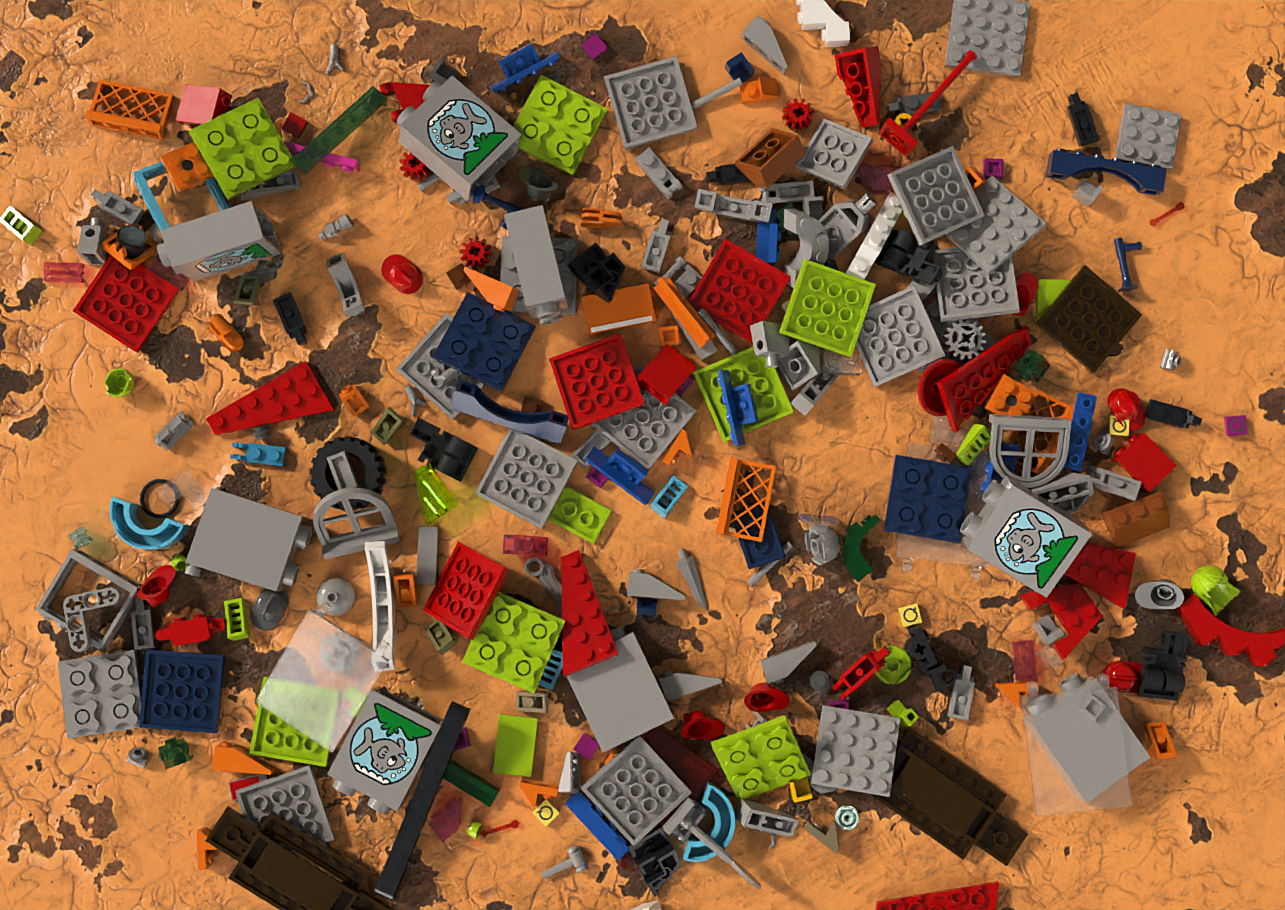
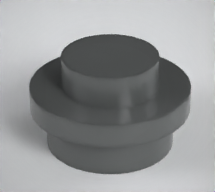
M266 425L257 427L252 435L256 437V440L271 436V427L266 428Z
M815 671L810 676V684L816 690H823L829 684V677L823 671Z

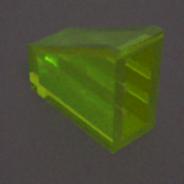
M430 463L426 466H421L416 471L414 478L421 514L425 524L428 526L458 505L459 502Z

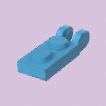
M232 442V447L246 449V456L231 454L230 459L283 467L285 465L286 447Z

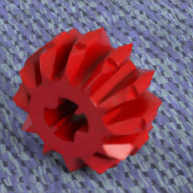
M797 98L793 100V103L788 101L787 107H784L782 110L784 113L782 120H787L785 123L786 127L792 125V131L796 127H798L799 131H802L803 126L808 128L809 122H813L814 118L811 115L814 114V110L809 109L810 103L804 105L805 99H802L800 103H798ZM797 112L801 113L799 118L795 116Z
M405 152L403 153L406 159H400L399 162L402 164L400 170L405 171L403 175L406 178L410 176V179L414 181L417 176L420 181L422 180V174L426 177L428 176L426 170L431 169L411 152L409 155ZM416 161H418L419 165L413 168L412 164H416Z
M478 236L475 237L474 242L469 237V244L462 243V246L466 249L459 250L460 254H463L460 259L466 261L465 265L467 267L472 264V268L476 269L477 264H479L483 268V261L486 263L490 262L487 257L492 256V253L488 251L491 246L489 244L485 245V239L479 242ZM473 250L480 251L478 252L479 255L475 256Z

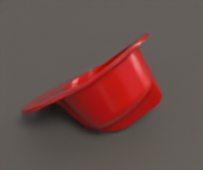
M394 254L387 257L382 263V276L401 293L412 294L422 286L423 276L421 271L406 257Z
M1030 272L1023 273L1016 279L1020 311L1019 313H1012L1015 316H1022L1026 313L1038 291V280Z
M1118 388L1108 395L1107 405L1123 427L1124 425L1121 420H1129V430L1131 431L1138 430L1144 425L1146 413L1140 403V398L1135 392Z
M164 565L154 570L137 590L138 598L146 600L152 607H157L160 603L167 600L171 593L170 584L176 576L174 567Z
M1113 661L1103 669L1102 681L1112 691L1137 693L1142 665L1135 662Z
M763 682L755 684L751 688V692L745 696L744 703L748 709L754 712H766L786 708L790 703V699L786 693L777 690L775 686Z
M698 710L683 714L684 727L681 734L684 738L712 740L724 733V723L720 720L709 718L703 711Z

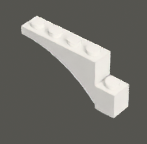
M796 0L797 6H800L797 20L798 24H801V30L823 29L821 30V40L825 41V47L848 46L850 41L849 21L845 22L824 0Z
M890 192L846 274L863 280L866 278L903 209L896 194Z

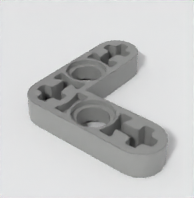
M110 587L69 596L64 600L63 609L70 646L74 651H86L91 645L85 611L118 604L122 599V593L118 588ZM111 591L112 593H116V597L113 598V601L112 599L103 600L102 596L110 595ZM91 595H95L98 599L97 604L94 606L88 603V598ZM72 600L74 602H83V605H77L74 608L69 606ZM76 618H79L82 622L79 629H75L72 626V622ZM82 631H83V633H84V634L74 635V632H82ZM80 639L85 641V644H82V648L76 644Z

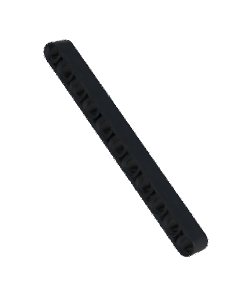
M454 701L451 702L374 894L393 901L470 713V708Z

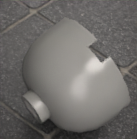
M819 525L808 528L809 532L805 533V544L808 553L812 551L814 557L811 559L817 565H823L835 559L840 550V536L828 526Z
M330 578L324 581L318 588L316 601L324 613L331 616H340L349 612L354 606L356 591L353 585L346 579Z

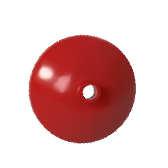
M940 359L930 364L923 372L918 385V400L923 410L933 416L947 415L937 382L960 368L961 366L957 362L949 359Z

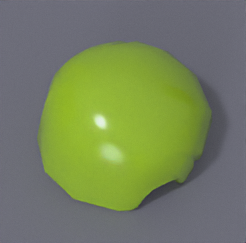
M117 368L109 372L104 382L107 387L106 393L112 397H125L130 394L134 388V379L130 371Z

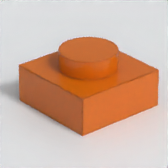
M678 325L659 327L660 347H664L666 344L669 346L680 345Z

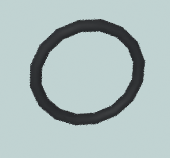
M155 479L143 487L140 493V504L147 515L153 518H164L176 510L179 504V493L173 483L165 479ZM155 483H165L174 491L175 503L167 513L154 514L145 506L144 494L147 488Z

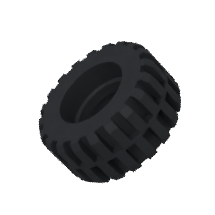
M345 436L344 438L337 437L333 441H327L324 443L325 446L323 448H319L316 451L317 456L312 458L311 463H313V466L309 468V474L312 475L310 483L315 488L313 491L316 496L321 498L320 500L338 490L333 484L332 471L327 457L342 451H346L348 456L357 457L365 466V479L359 488L368 489L381 495L383 484H386L387 480L385 479L387 468L384 467L385 461L380 456V452L372 444L359 438ZM349 499L353 510L363 509L371 503L361 499ZM342 501L331 506L336 509L345 510Z

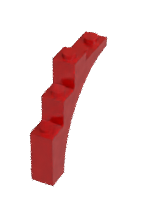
M1188 594L1184 597L1181 606L1176 608L1196 644L1207 646L1215 642L1216 639L1224 655L1235 657L1245 651L1253 665L1266 667L1277 657L1274 651L1285 647V628L1267 633L1241 631L1217 619L1204 607L1196 595Z

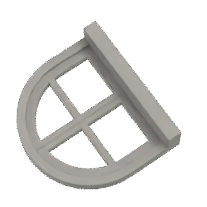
M989 415V422L992 423L990 458L994 469L1003 479L1007 475L1026 488H1032L1048 483L1059 474L1068 456L1071 420L1058 417ZM1003 429L1027 431L1025 452L1001 451ZM1035 431L1059 432L1057 452H1033ZM1001 455L1024 456L1022 477L1011 473L1006 468ZM1032 457L1055 458L1047 470L1037 476L1030 477Z
M363 488L337 490L325 496L314 510V529L321 542L322 554L325 560L365 550V542L385 541L386 545L400 542L399 527L389 503L384 497L374 491ZM349 499L365 500L371 502L376 507L354 512ZM342 501L347 514L324 519L326 511L332 505ZM381 511L385 524L361 529L357 520L358 516ZM345 519L350 520L354 531L329 536L325 524Z

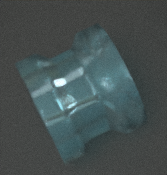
M86 527L78 528L68 535L69 540L74 542L75 550L93 541L92 537L88 536Z

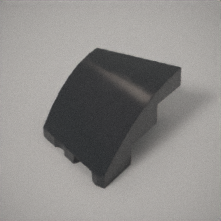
M594 243L567 264L571 271L592 292L607 303L612 301L615 289L618 287L620 277L625 269V266L614 252L607 257L599 245Z
M657 824L636 845L633 846L630 841L626 843L654 897L658 895V890L662 884L668 882L671 875L681 865L674 848L669 843L660 824Z

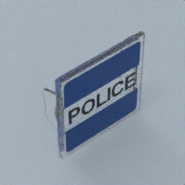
M797 513L799 520L803 523H808L811 531L825 533L829 525L837 526L839 524L836 517Z

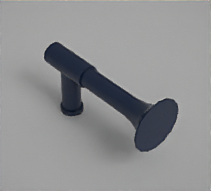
M479 185L474 191L473 202L475 204L486 201L508 211L507 213L523 210L519 206L491 196L485 191L484 185ZM504 218V220H503V222H502V224H501L500 226L503 227V228H505V229H507L506 222H505V218Z
M1122 238L1114 239L1122 275V287L1118 292L1137 289L1138 286L1132 283L1129 276L1125 251L1141 250L1142 244L1140 241L1124 244Z

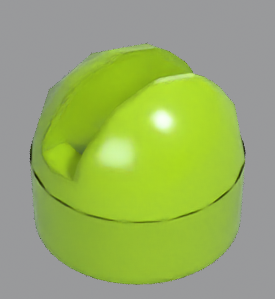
M176 554L175 558L171 560L172 566L176 571H182L186 568V565H189L185 563L187 558L182 554Z
M470 822L468 824L469 828H466V833L470 837L477 839L481 833L482 823Z

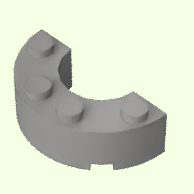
M784 209V228L798 234L800 238V248L796 257L784 264V273L791 276L787 285L794 288L803 259L821 265L825 264L829 251V240L824 226L816 218L796 209Z

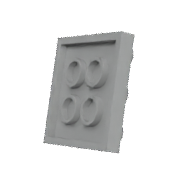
M1125 104L1123 106L1114 158L1122 159L1123 162L1127 163L1133 161L1141 162L1145 166L1159 165L1162 169L1170 171L1173 167L1182 114Z
M823 118L807 145L805 154L799 159L795 167L797 170L846 189L872 145L873 139Z

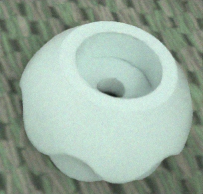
M848 805L840 807L835 814V821L839 828L843 830L854 829L860 820L857 810Z

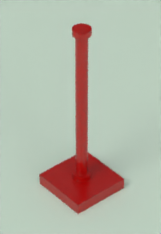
M968 50L965 58L903 127H900L889 117L878 134L907 158L918 144V141L908 132L971 61H975L977 55L973 51Z

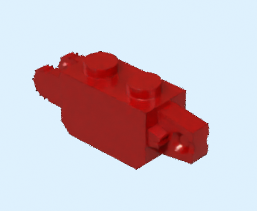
M205 613L193 615L194 619L186 620V617L174 619L175 623L168 624L169 628L157 630L155 636L159 641L171 639V643L175 646L212 640L216 632L227 629L226 619L212 618V616L206 617Z
M884 646L878 652L874 649L864 654L840 676L841 679L832 687L833 690L840 689L843 684L848 686V689L840 696L842 700L846 699L853 692L858 691L885 667L887 662L884 659L891 651L887 646Z

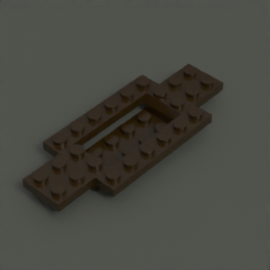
M910 727L897 743L890 797L870 794L962 860H964L975 844L1007 866L1028 835L1024 830L996 812L1007 796L1005 793Z
M228 806L205 840L238 861L228 877L230 880L279 910H394L362 889L372 872L274 811L270 812L263 825L260 826ZM276 839L282 842L283 844L287 845L291 849L295 850L299 854L303 855L307 859L316 863L320 867L324 868L328 872L337 876L338 878L343 880V882H339L338 880L334 879L322 870L318 869L317 867L313 866L301 857L297 856L293 852L276 843Z

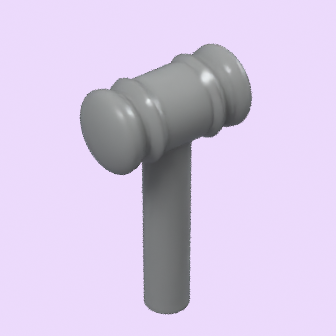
M573 845L568 848L567 853L570 858L542 871V877L546 879L573 865L577 873L585 871L588 868V864H586V860L581 850H579V845Z

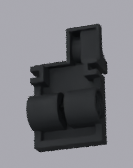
M892 229L874 261L877 265L909 277L910 275L913 281L918 283L922 281L933 285L934 281L939 282L943 275L941 267L929 263L936 251L935 246L930 241L919 245L915 235L904 229L899 231Z
M418 417L410 432V435L426 443L418 461L424 463L425 459H428L426 465L461 482L478 447L445 430L441 435L439 434L441 428Z
M915 625L908 628L911 638L905 642L904 650L909 656L922 659V662L917 663L921 673L926 672L929 675L936 691H943L953 685L956 681V673L952 669L946 668L945 664L937 662L936 658H938L934 647H930L927 641L930 639L927 631ZM917 644L920 645L919 651L915 652V649H917ZM948 671L951 673L952 679L950 682L945 683L942 680V674Z
M1163 630L1160 637L1162 649L1142 648V652L1148 657H1143L1137 691L1138 696L1178 701L1179 692H1183L1185 687V676L1182 672L1186 665L1181 661H1187L1185 654L1188 634Z

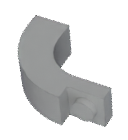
M344 252L326 259L327 268L338 289L346 317L360 314L364 311L365 303Z

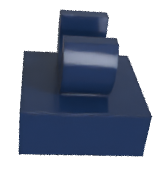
M638 597L636 614H638L639 620H642V615H648L649 621H652L653 616H656L657 599Z

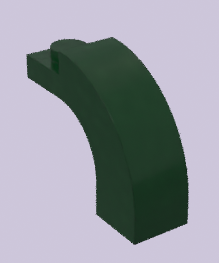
M876 514L872 516L867 515L861 521V526L857 522H853L842 540V560L846 570L856 582L861 581L873 570L863 558L860 545L864 535L881 521Z

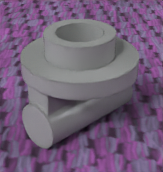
M1165 349L1160 368L1175 370L1181 364V356H1179L1178 351Z
M1101 433L1095 438L1094 447L1102 454L1108 455L1115 437L1108 433Z
M133 748L129 751L126 761L145 769L148 764V752L143 748Z

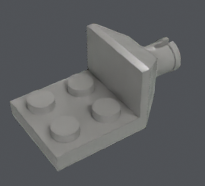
M867 192L859 201L844 200L836 203L818 220L824 226L828 235V258L830 260L835 258L858 235L869 229L870 215L868 211L877 204L875 198L870 200L873 197L870 193Z

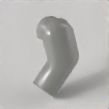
M438 367L431 371V374L434 376L433 379L436 381H449L460 373L451 367L446 371H441Z

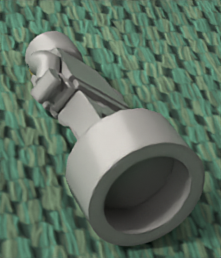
M345 213L339 217L338 221H331L324 228V232L319 233L318 237L321 240L327 237H337L341 230H349L354 227V223L350 216Z

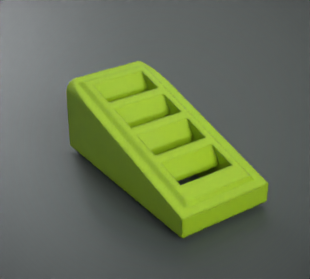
M9 206L0 218V222L22 241L30 245L42 233V230L12 206ZM15 214L16 216L13 218V220L10 223H8Z
M972 425L956 453L965 466H969L990 442L991 432L984 425Z
M244 598L224 601L228 639L236 641L250 638ZM238 605L240 607L239 609L231 610L230 608ZM240 613V616L232 618V615ZM240 621H241V624H239V625H234V624H233L234 622H240ZM242 629V632L235 633V630Z

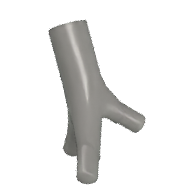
M336 44L330 45V61L325 72L327 75H329L335 65L341 71L344 69L338 59V45Z
M408 385L404 389L411 403V416H415L416 405L426 406L427 403L421 401L415 394L412 386Z

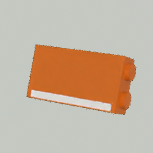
M649 283L615 290L613 299L609 303L596 294L582 296L581 300L589 337L595 336L599 332L649 322L656 324V318H659L657 306L653 307L652 300L655 299L653 288H649Z

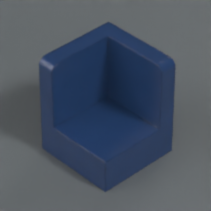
M742 52L726 62L725 69L733 81L740 78L741 82L744 83L753 77L754 69Z

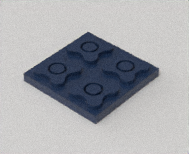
M467 292L437 347L433 359L502 393L536 326L505 310L504 312L493 308V304Z
M895 455L883 531L960 544L962 537L960 528L964 522L972 468Z
M147 649L139 728L218 733L225 655Z

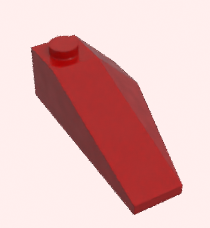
M878 46L836 54L837 74L845 84L847 96L850 95L854 112L861 127L879 124L881 61Z

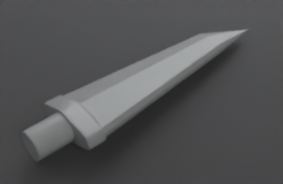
M685 549L678 550L677 552L681 560L677 561L676 565L679 567L697 603L708 611L694 556L688 557Z

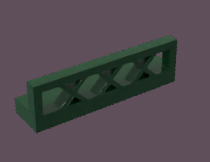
M452 759L443 779L488 807L492 805L501 790Z

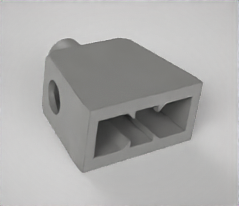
M91 218V225H83L81 227L77 253L89 265L103 266L109 257V253L101 248L102 242L110 237L103 228V219Z
M761 321L750 325L754 352L756 356L766 358L767 368L778 367V359L788 355L790 337L779 333L781 324Z

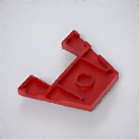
M1081 583L1053 588L1047 598L1036 591L1024 593L1020 596L1029 611L1048 603L1069 634V636L1053 644L1062 661L1068 657L1103 616Z

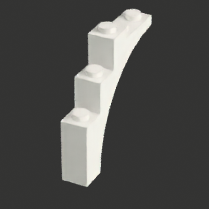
M385 541L365 542L373 610L372 662L375 671L395 670L398 632L395 625L396 600L393 592L392 560H389Z

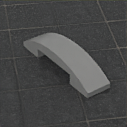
M698 189L694 208L729 218L769 223L773 203L758 200L753 202Z

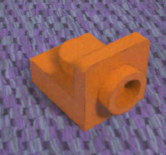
M355 384L352 386L347 385L341 390L339 394L340 399L354 417L370 407Z

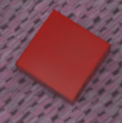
M290 112L281 129L299 139L308 122Z

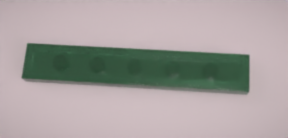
M372 86L291 159L292 163L307 174L387 101V98Z

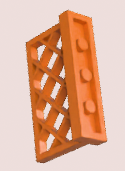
M99 79L90 111H86L85 118L91 126L164 140L166 135L164 129L174 95ZM103 86L111 87L113 92L103 96ZM125 90L130 91L132 95L124 100L118 95ZM147 94L150 99L140 104L137 97ZM117 95L120 102L110 107L107 100ZM160 98H167L166 104L161 107L157 106L155 101ZM135 99L138 106L128 110L125 104ZM103 102L108 106V109L102 112L96 111L97 106ZM154 103L157 109L147 114L143 108ZM124 106L127 111L120 116L114 114V110ZM142 109L145 116L140 119H134L132 114ZM158 113L162 116L160 124L152 122L150 118Z
M668 276L665 279L660 277L657 280L658 284L653 289L700 348L703 347L715 335Z
M1036 389L1037 396L1044 398L1047 406L1037 409L1035 398L1025 416L1036 413V416H1040L1039 411L1049 409L1051 417H1055L1052 407L1059 405L1066 410L1058 418L1072 420L1073 405L1070 406ZM1015 430L1009 444H1013L1015 439L1017 444L1014 445L1021 446L1026 444V441L1020 443L1017 436L1023 430ZM1042 432L1043 436L1034 438V441L1045 438L1047 444L1046 449L1037 451L1035 443H1033L1035 452H1057L1059 432L1049 434ZM1024 456L1018 457V460L1023 459L1024 462ZM1037 457L1038 464L1036 468L1031 467L1030 472L1036 474V476L1043 473L1050 467L1054 458ZM1017 461V465L1023 468V463Z
M730 457L717 524V534L762 542L776 466ZM742 464L750 466L754 471L746 478L740 473ZM764 468L770 469V478L763 482L758 472ZM756 474L761 484L751 489L746 480ZM739 475H740L741 478L743 479V480H741L740 482H738V480H739ZM745 482L750 491L740 497L737 492V486ZM764 486L767 490V496L759 500L754 491ZM752 493L758 502L748 508L742 499ZM741 501L747 510L737 516L733 511V506ZM760 504L764 512L756 520L750 510ZM749 512L754 522L744 527L739 518ZM762 519V523L760 526L758 521ZM738 520L743 529L737 533L729 532L730 524ZM756 523L760 528L759 537L750 536L746 529ZM743 531H745V532L747 533V535H743V534H740V533H742Z

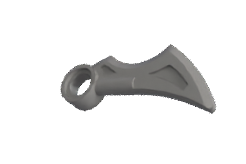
M537 557L528 559L525 563L526 573L530 576L538 577L554 600L562 619V584L555 577L554 566L543 562ZM532 561H537L540 564L539 571L531 572L529 564Z

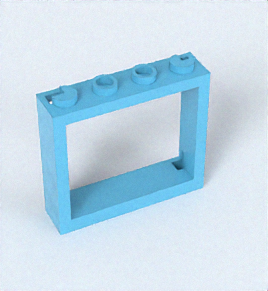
M162 161L133 172V180L160 232L163 229L169 228V225L146 180L168 172ZM215 177L206 180L205 182L220 211L231 208V204L229 202L226 203L224 199L225 194L215 182Z

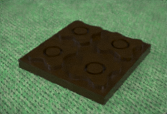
M1084 265L1037 320L1035 325L1088 371L1095 373L1142 314Z

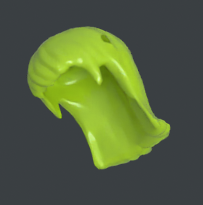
M1204 565L1198 568L1191 576L1190 582L1193 592L1212 609L1214 616L1240 593V589L1230 584L1227 575L1215 565Z

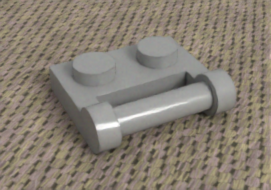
M679 256L675 260V264L662 278L665 279L668 276L671 279L682 267L685 272L674 284L683 296L687 298L696 289L702 276ZM657 280L653 283L654 286L658 284Z

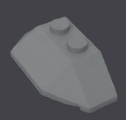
M1071 472L1059 473L1044 485L1028 488L1068 514L1077 512L1089 497H1092L1094 494L1090 475Z

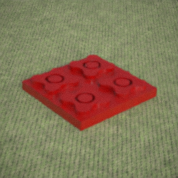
M724 239L688 302L697 312L703 308L713 321L753 343L750 325L766 321L791 276L729 240Z
M110 255L73 309V312L138 353L180 289L142 264L130 270Z
M621 333L549 358L572 430L645 405Z
M458 542L423 611L466 638L474 640L509 569Z

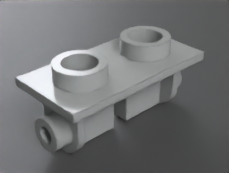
M181 411L153 437L155 443L168 451L194 424Z
M693 800L695 805L688 813V816L697 826L703 816H706L705 813L708 809ZM679 824L672 833L678 836V839L682 842L689 840L688 837L692 832L684 829Z

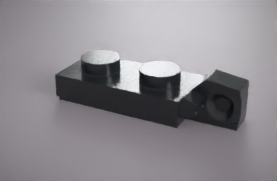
M1078 92L1071 94L1068 97L1070 106L1067 109L1079 147L1099 141L1088 104L1080 101Z
M735 164L721 165L715 167V171L706 172L707 182L717 181V185L721 186L752 182Z
M289 292L273 299L286 333L291 339L295 338L298 345L303 346L307 344L304 333H307L306 326L292 293Z
M1153 399L1149 400L1145 417L1146 419L1178 428H1189V425L1197 427L1201 425L1202 418L1192 416V411Z

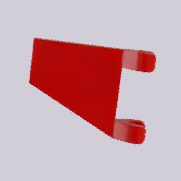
M397 82L380 84L379 91L381 95L384 96L394 90L402 109L391 112L393 122H397L400 114L408 106L412 105L417 109L424 103L423 95L430 85Z

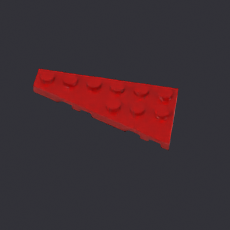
M1020 327L937 382L953 432L957 433L961 429L960 425L965 419L968 420L972 416L971 412L977 405H981L997 386L1000 377L1004 374L1006 375L1010 371L1009 367L1012 363L1018 361L1032 345L1027 327Z
M304 361L209 416L206 420L215 435H222L243 429L335 411L308 362Z
M1086 542L1064 575L1079 584L1081 583L1082 586L1125 610L1136 553Z
M579 550L561 557L562 619L566 620L562 628L564 677L619 655Z
M999 882L876 901L875 910H996Z

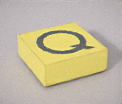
M1108 416V434L1113 436H1129V420H1121L1124 425L1123 427L1115 416Z
M917 603L898 608L902 627L922 622Z
M545 799L532 813L546 827L560 811L548 799Z

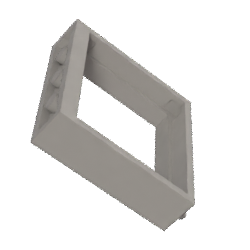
M71 549L35 610L40 612L44 619H52L57 622L56 625L59 628L67 630L65 615L51 608V605L77 562L81 563L130 592L104 638L89 630L90 646L96 647L99 650L100 648H108L133 607L137 590L141 586L81 550ZM72 622V626L75 629H79L81 627V625L77 622ZM83 631L74 632V635L84 634Z

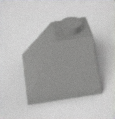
M798 340L789 347L787 356L778 359L777 368L792 391L820 373V351L818 347Z

